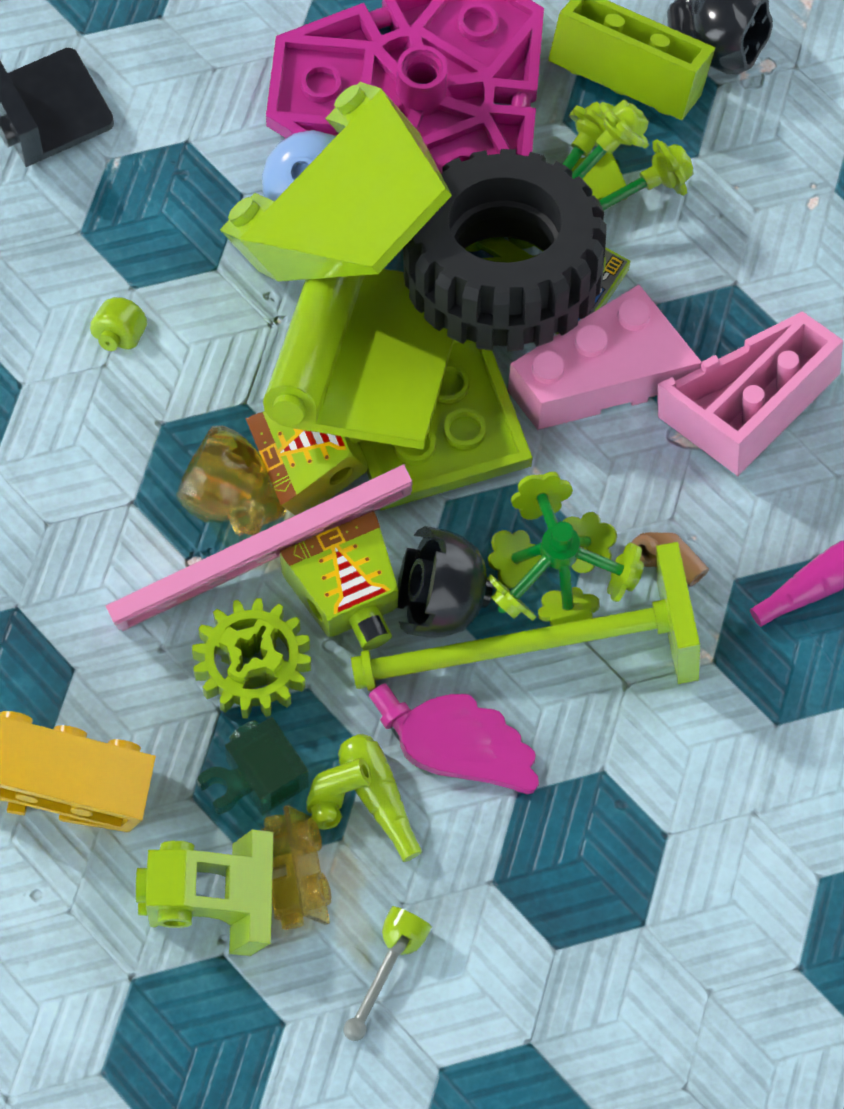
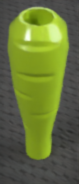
M358 734L347 739L339 748V764L363 758L369 766L372 777L371 784L354 791L391 839L402 861L407 862L414 859L423 851L412 832L404 804L401 801L400 792L383 750L377 741H374L371 736L365 734Z

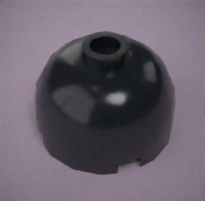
M424 526L413 535L423 537L418 549L407 548L402 560L397 586V608L404 609L407 606V619L409 623L399 621V625L406 634L422 637H446L464 631L478 616L480 609L486 608L489 605L493 585L487 579L486 566L477 547L459 534L444 529Z

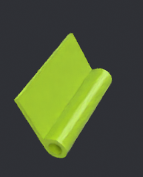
M383 269L379 274L307 279L304 282L264 396V410L270 419L285 427L423 450L454 340L447 336V329L443 328L441 331H438L424 319V312L420 313L415 309L409 298V289L405 287L404 272Z

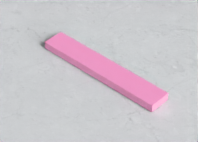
M403 464L106 605V608L116 627L124 631L280 557V550L372 511L375 512L411 495L412 479Z

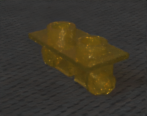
M289 805L284 806V815L266 817L264 819L265 828L261 829V831L274 832L273 871L285 867L287 869V875L272 879L274 918L281 920L282 929L285 930L302 927L304 925L303 917L324 925L330 924L327 905H330L332 896L328 880L320 870L317 851H320L322 848V839L319 828L311 816Z

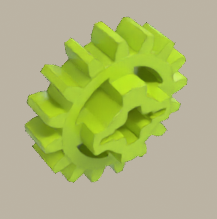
M262 598L255 599L252 610H244L239 599L234 600L233 614L227 616L219 609L213 611L216 625L214 628L208 625H200L198 629L199 637L205 644L192 645L193 659L200 662L193 667L196 681L207 680L203 685V694L206 699L213 698L218 694L221 695V711L226 713L235 703L240 705L242 718L248 719L252 707L260 706L262 713L265 717L271 716V702L277 700L283 706L289 707L291 705L289 689L297 691L305 689V678L299 672L311 671V657L303 654L310 650V639L308 635L297 636L301 630L298 617L291 618L286 622L283 621L284 611L281 604L278 603L269 613L263 611ZM278 637L288 650V662L283 659V654L275 651ZM261 649L262 660L259 658H252L255 652L259 653ZM216 654L221 656L222 662L230 665L225 679L216 667ZM242 656L252 658L248 664L245 663L243 666ZM267 685V686L262 687V688L253 689V688H257V687H261V686Z

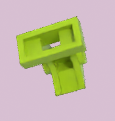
M252 829L232 844V855L194 850L195 845L186 841H166L160 844L159 850H148L147 868H137L136 871L138 916H148L150 927L154 928L159 925L168 928L188 927L192 925V917L219 919L230 926L229 954L252 956L271 944L274 832ZM197 872L224 876L225 899L196 896Z

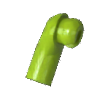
M358 758L322 771L313 779L306 807L308 813L312 814L311 822L316 828L326 830L336 827L342 818L339 809L342 807L345 793L371 784V772L363 758Z

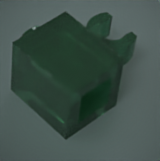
M272 716L260 724L256 720L250 721L231 734L229 737L230 742L224 745L226 761L231 770L223 767H211L203 771L197 778L201 791L216 783L222 784L227 788L226 793L222 797L212 802L216 814L228 812L236 805L237 801L248 794L263 816L309 787L307 767Z

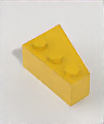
M13 711L0 712V801L8 802L7 813L25 816L27 806L60 814L59 821L123 832H130L143 820L156 758L155 755L140 752L141 747L130 741L112 739L108 743L87 738V733L76 727L58 725L54 729L32 724L33 719L25 714Z

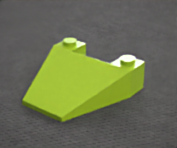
M359 82L357 85L350 86L344 90L335 101V109L325 118L338 132V135L275 201L254 193L251 197H246L239 201L231 209L228 215L229 220L220 231L260 273L278 282L379 274L452 196L420 133L381 88Z

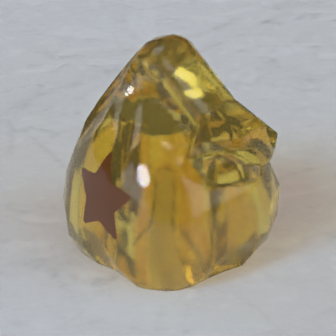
M224 425L211 426L189 462L175 496L183 508L202 522L224 523L230 521L234 532L238 536L258 534L263 525L284 517L287 509L281 506L261 455L248 439L234 429Z

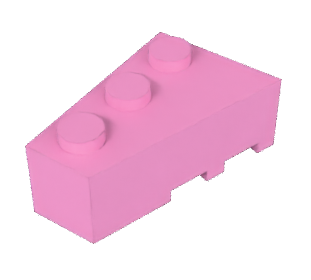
M638 284L578 321V325L565 335L557 334L554 336L553 341L536 347L512 362L507 391L536 429L540 430L599 415L601 410L629 402H631L632 406L648 402L649 397L658 395V383L670 377H673L676 381L700 369L701 361Z

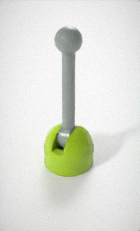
M391 906L382 928L383 940L389 950L355 1017L349 1019L344 1024V1034L351 1041L361 1040L365 1036V1021L398 956L417 951L425 942L432 928L428 922L402 908Z

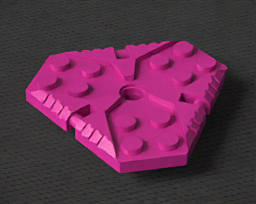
M382 0V7L371 12L368 11L365 3H361L277 35L266 110V126L285 138L294 133L311 130L337 136L338 132L325 118L335 109V101L344 90L350 86L357 85L359 82L381 88L418 130L440 173H442V167L446 163L460 158L462 162L469 160L472 153L484 150L487 151V155L500 154L501 149H516V155L529 156V153L533 150L536 108L531 107V103L535 102L537 98L544 8L532 0ZM389 26L392 32L381 35L379 29ZM493 103H503V104H511V105H499V104H493Z

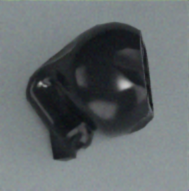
M675 0L667 10L668 27L715 47L710 67L726 74H740L751 69L769 40L773 28V18L769 11V0Z

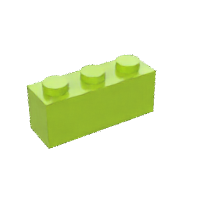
M570 0L559 13L548 61L565 68L572 74L581 75L606 86L617 94L626 95L653 107L662 114L671 115L679 120H683L702 95L715 47L608 0Z

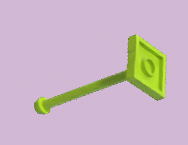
M678 542L656 546L657 587L660 600L652 601L651 608L374 659L371 658L370 650L361 651L360 656L351 657L356 689L367 688L368 691H372L376 688V680L657 629L658 634H668L677 683L699 681L700 642Z

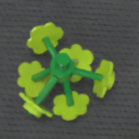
M557 472L528 475L520 480L518 484L519 492L511 497L512 506L519 509L521 516L527 520L537 519L543 515L548 530L544 533L542 542L536 545L530 543L529 535L523 530L515 531L513 534L507 530H501L493 535L491 544L494 552L488 556V564L493 570L498 571V580L491 574L487 579L497 589L491 598L498 604L497 609L500 613L507 612L515 619L522 612L533 621L536 616L520 600V597L548 567L559 570L561 591H549L542 596V607L538 610V617L542 621L550 622L551 626L593 618V613L598 611L600 607L597 596L583 594L582 589L572 587L570 567L578 573L591 572L595 566L611 572L607 593L611 595V600L615 602L621 600L626 590L633 591L641 579L644 563L640 561L642 554L640 546L629 542L623 554H620L615 561L611 560L612 554L609 548L616 543L617 531L611 524L601 523L597 513L587 512L582 518L571 516L563 521H557L554 513L561 509V502L568 499L573 492L569 481L560 480Z

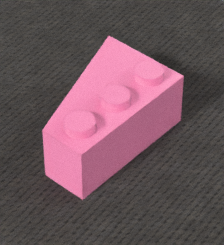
M802 311L746 339L745 346L719 359L714 355L702 361L700 369L676 381L673 377H670L658 383V418L736 476H739L840 375L843 339Z

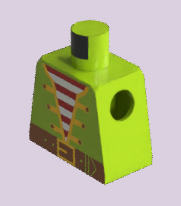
M265 411L246 418L281 506L295 516L331 499L366 473L368 469L367 461L358 443L362 441L361 439L285 427L270 419Z
M374 511L280 550L281 572L285 580L328 637H334L353 629L363 650L378 648L392 638L383 615L392 612L398 607V587L380 525Z

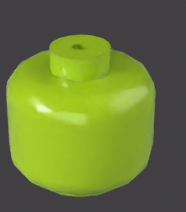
M113 297L105 300L92 318L90 332L93 337L98 339L99 345L107 351H115L117 347L132 349L137 346L147 326V319L142 309L133 301L123 297Z

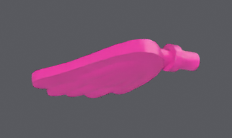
M386 683L379 685L369 693V698L382 715L381 723L386 729L394 728L399 735L400 747L404 757L416 767L436 775L490 783L524 794L534 793L539 786L538 776L531 769L536 757L534 750L521 742V735L516 729L506 725L505 717L500 711L478 708L475 699L468 694H449L436 697L411 710L406 702L400 703Z

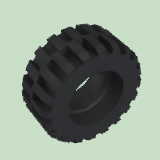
M501 149L500 154L487 155V151L484 150L472 153L469 160L462 162L460 158L446 163L442 167L441 175L452 196L403 247L405 287L409 289V298L415 309L420 313L424 312V319L438 331H441L443 328L447 329V336L462 344L466 340L476 342L478 349L490 351L493 350V346H507V351L523 350L524 344L533 342L538 347L553 341L555 333L558 332L563 336L578 325V318L583 319L594 307L595 297L600 294L603 282L607 224L604 222V211L601 203L594 195L592 196V189L579 176L573 179L572 171L558 161L554 165L547 163L544 155L530 152L529 156L516 155V149ZM508 237L529 242L544 252L527 260L505 263L479 258L469 253L465 248L484 239Z

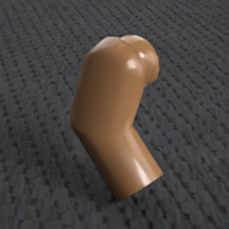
M647 532L641 533L632 540L631 543L642 548L640 561L644 563V567H657V545L678 542L686 581L690 587L699 582L709 571L705 563L675 533Z

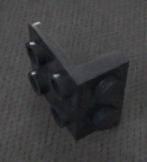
M64 48L7 73L0 61V136L8 148L14 145L25 167L107 132L114 126L112 112L75 49Z

